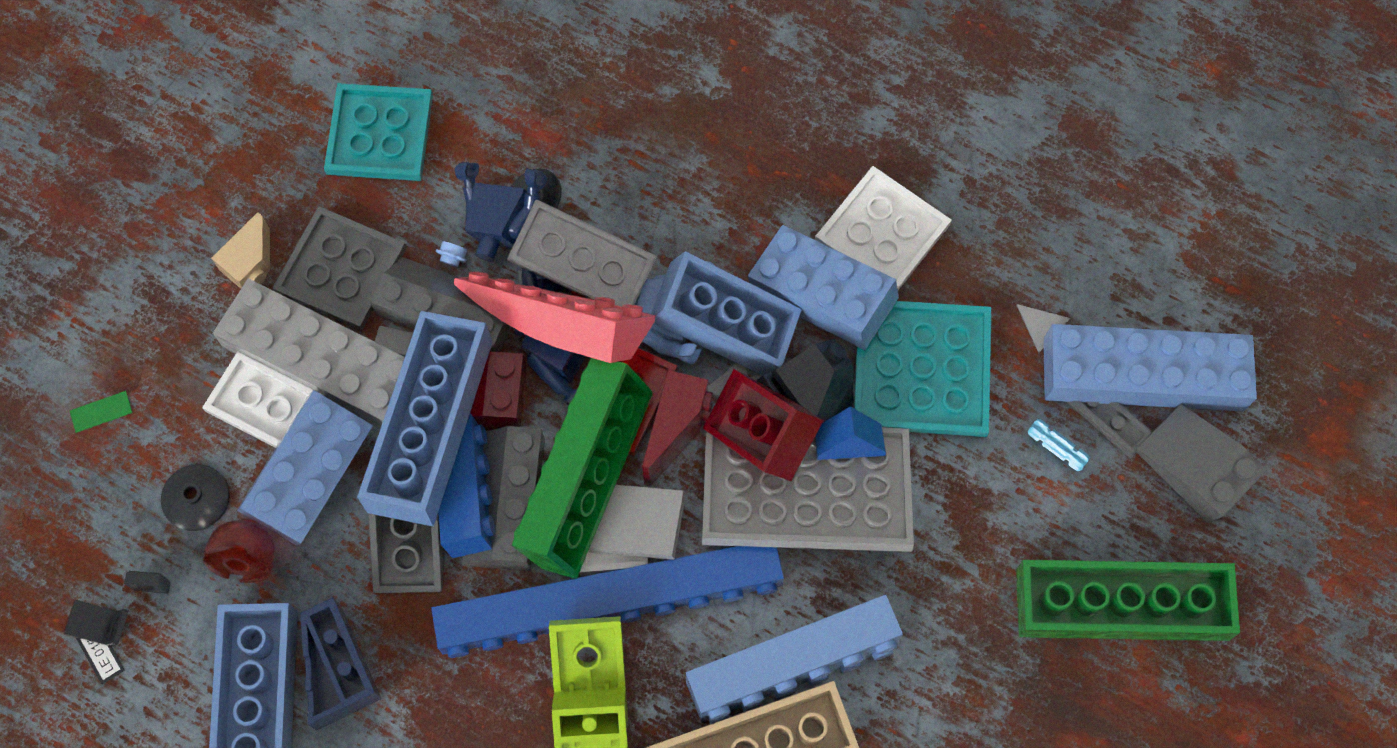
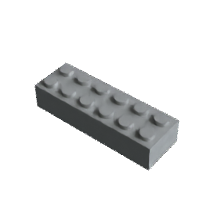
M249 278L212 333L221 346L235 354L240 352L323 394L356 416L380 428L405 358Z

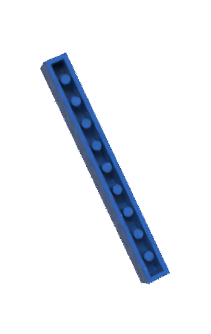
M735 546L675 558V560H665L431 607L438 650L442 655L448 654L449 658H456L468 655L469 649L483 647L484 651H491L504 647L503 642L517 640L518 644H525L537 641L538 635L549 633V621L621 616V623H629L640 620L641 614L655 612V616H664L676 612V607L689 605V609H699L710 605L709 601L723 598V602H733L743 599V594L757 591V595L772 594L778 591L777 587L783 586L784 577L777 547Z

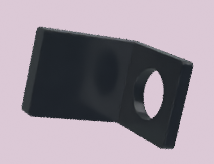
M75 600L63 633L106 646L118 645L129 610L115 611Z

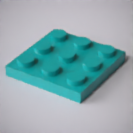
M337 83L324 165L326 175L422 181L433 100L432 90Z

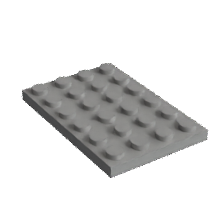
M882 427L886 455L876 457L817 460L814 438L792 481L763 472L706 431L702 545L912 552L914 536L909 429Z

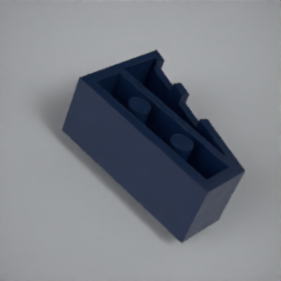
M332 597L301 612L302 647L306 670L305 691L307 692L308 699L307 720L310 727L319 730L382 698L342 606Z

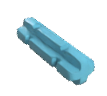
M1037 419L1029 428L1028 434L1036 441H1039V439L1043 441L1042 445L1061 460L1067 459L1069 461L1068 465L1073 469L1081 471L1088 463L1090 456L1082 449L1076 450L1074 443L1055 429L1051 431L1048 429L1050 425L1041 419Z

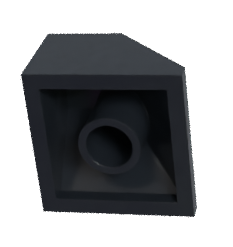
M835 339L814 344L772 373L790 400L824 420L823 422L849 407L853 408V363L848 358L845 349Z

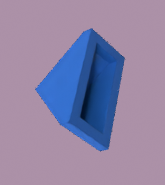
M852 407L823 422L815 436L817 460L886 455L882 425Z

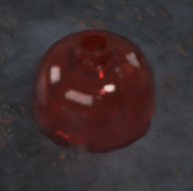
M245 518L226 522L219 525L208 539L204 548L203 564L211 572L225 579H229L230 574L243 576L240 580L241 583L264 581L270 576L275 562L276 551L273 538L252 519Z

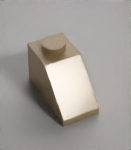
M258 212L211 258L219 271L240 289L248 278L262 284L270 272V228L263 216Z

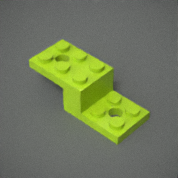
M621 616L549 621L554 687L552 704L554 747L628 748V714ZM584 647H590L596 651L598 656L594 661L584 662L579 659L578 651Z

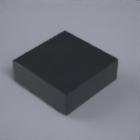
M140 571L126 572L124 584L134 591L164 594L169 593L171 583L160 573Z

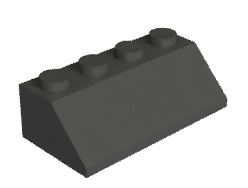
M404 257L384 272L370 301L378 317L411 329H415L421 311L484 322L487 324L493 341L490 352L502 351L512 328L483 309L454 285V279L460 277Z
M506 426L486 431L487 444L483 445L484 454H486L490 465V473L486 474V484L489 485L493 497V503L488 505L489 515L494 520L496 530L495 535L491 536L492 549L463 556L462 566L531 571L532 561L511 545L514 540L515 530L521 523L528 507L529 497L534 492L541 476L545 438L540 428Z

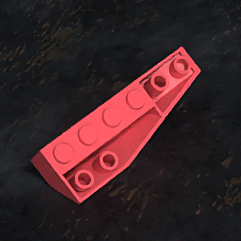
M469 272L468 277L454 279V285L475 303L518 331L556 348L608 363L631 359L655 322V315L642 312L643 307L631 304L618 306L615 305V300L611 298L596 297L594 300L545 290L535 286L515 284L513 280L490 279L489 274L483 272Z

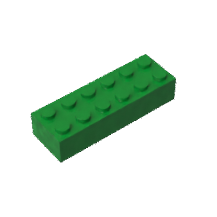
M594 358L590 359L588 366L582 372L577 392L569 403L568 413L562 427L555 436V443L548 460L542 466L537 486L529 497L528 507L523 519L515 530L511 546L543 570L574 579L578 578L649 405L653 391L627 363H608Z
M1022 560L1016 568L1019 637L1229 641L1240 634L1235 563Z

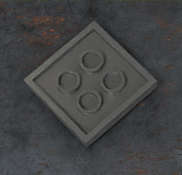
M318 206L272 289L298 304L362 331L374 310L370 301L384 272L402 258L407 246L405 242Z

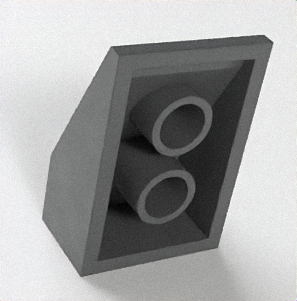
M1182 404L1178 405L1134 450L1207 523L1223 517L1267 471L1243 445Z
M368 513L373 593L442 592L444 548L440 540L439 513L437 514L434 527Z

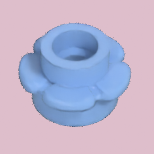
M442 241L440 250L436 249V253L441 255L440 262L458 267L460 262L465 263L467 261L465 259L467 249Z

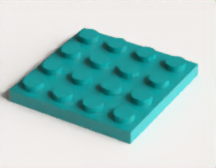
M897 301L867 348L863 350L856 346L854 409L879 422L882 427L909 429V432L987 437L989 434L991 307Z

